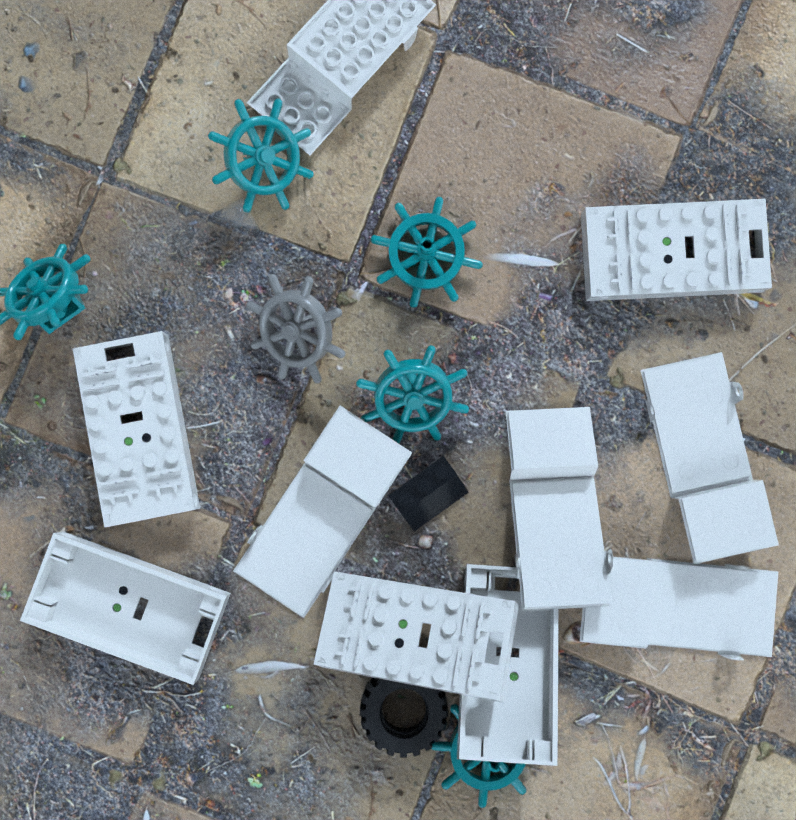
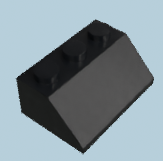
M442 456L388 496L415 532L469 492L452 466Z

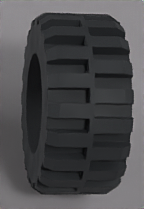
M372 677L370 682H367L362 694L360 705L361 725L366 730V736L369 741L373 740L375 747L380 751L384 748L390 756H394V752L400 753V758H407V753H413L414 757L421 755L420 750H430L432 748L431 742H438L442 737L441 732L446 729L448 705L445 692ZM398 689H410L419 693L426 705L424 718L418 724L409 728L393 726L384 718L382 711L383 702L387 695Z

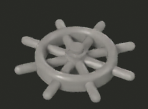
M270 274L268 281L275 296L270 298L263 307L252 301L246 304L248 310L260 315L259 330L261 338L252 341L251 348L258 349L265 346L269 353L281 362L278 371L279 379L286 378L289 366L294 368L307 367L314 383H320L322 378L315 362L322 359L327 352L338 358L345 356L343 349L331 344L332 325L330 320L340 317L342 310L335 308L326 312L321 303L310 295L313 285L312 277L307 276L304 279L301 291H283L276 275ZM288 302L297 304L294 315ZM278 306H280L285 319L275 314ZM305 310H307L309 314L304 317ZM274 323L282 327V330L275 332ZM317 326L318 336L310 332L311 328ZM285 338L287 340L286 346L284 347L279 340ZM305 340L316 345V348L312 354L310 353ZM296 344L301 352V355L293 353Z

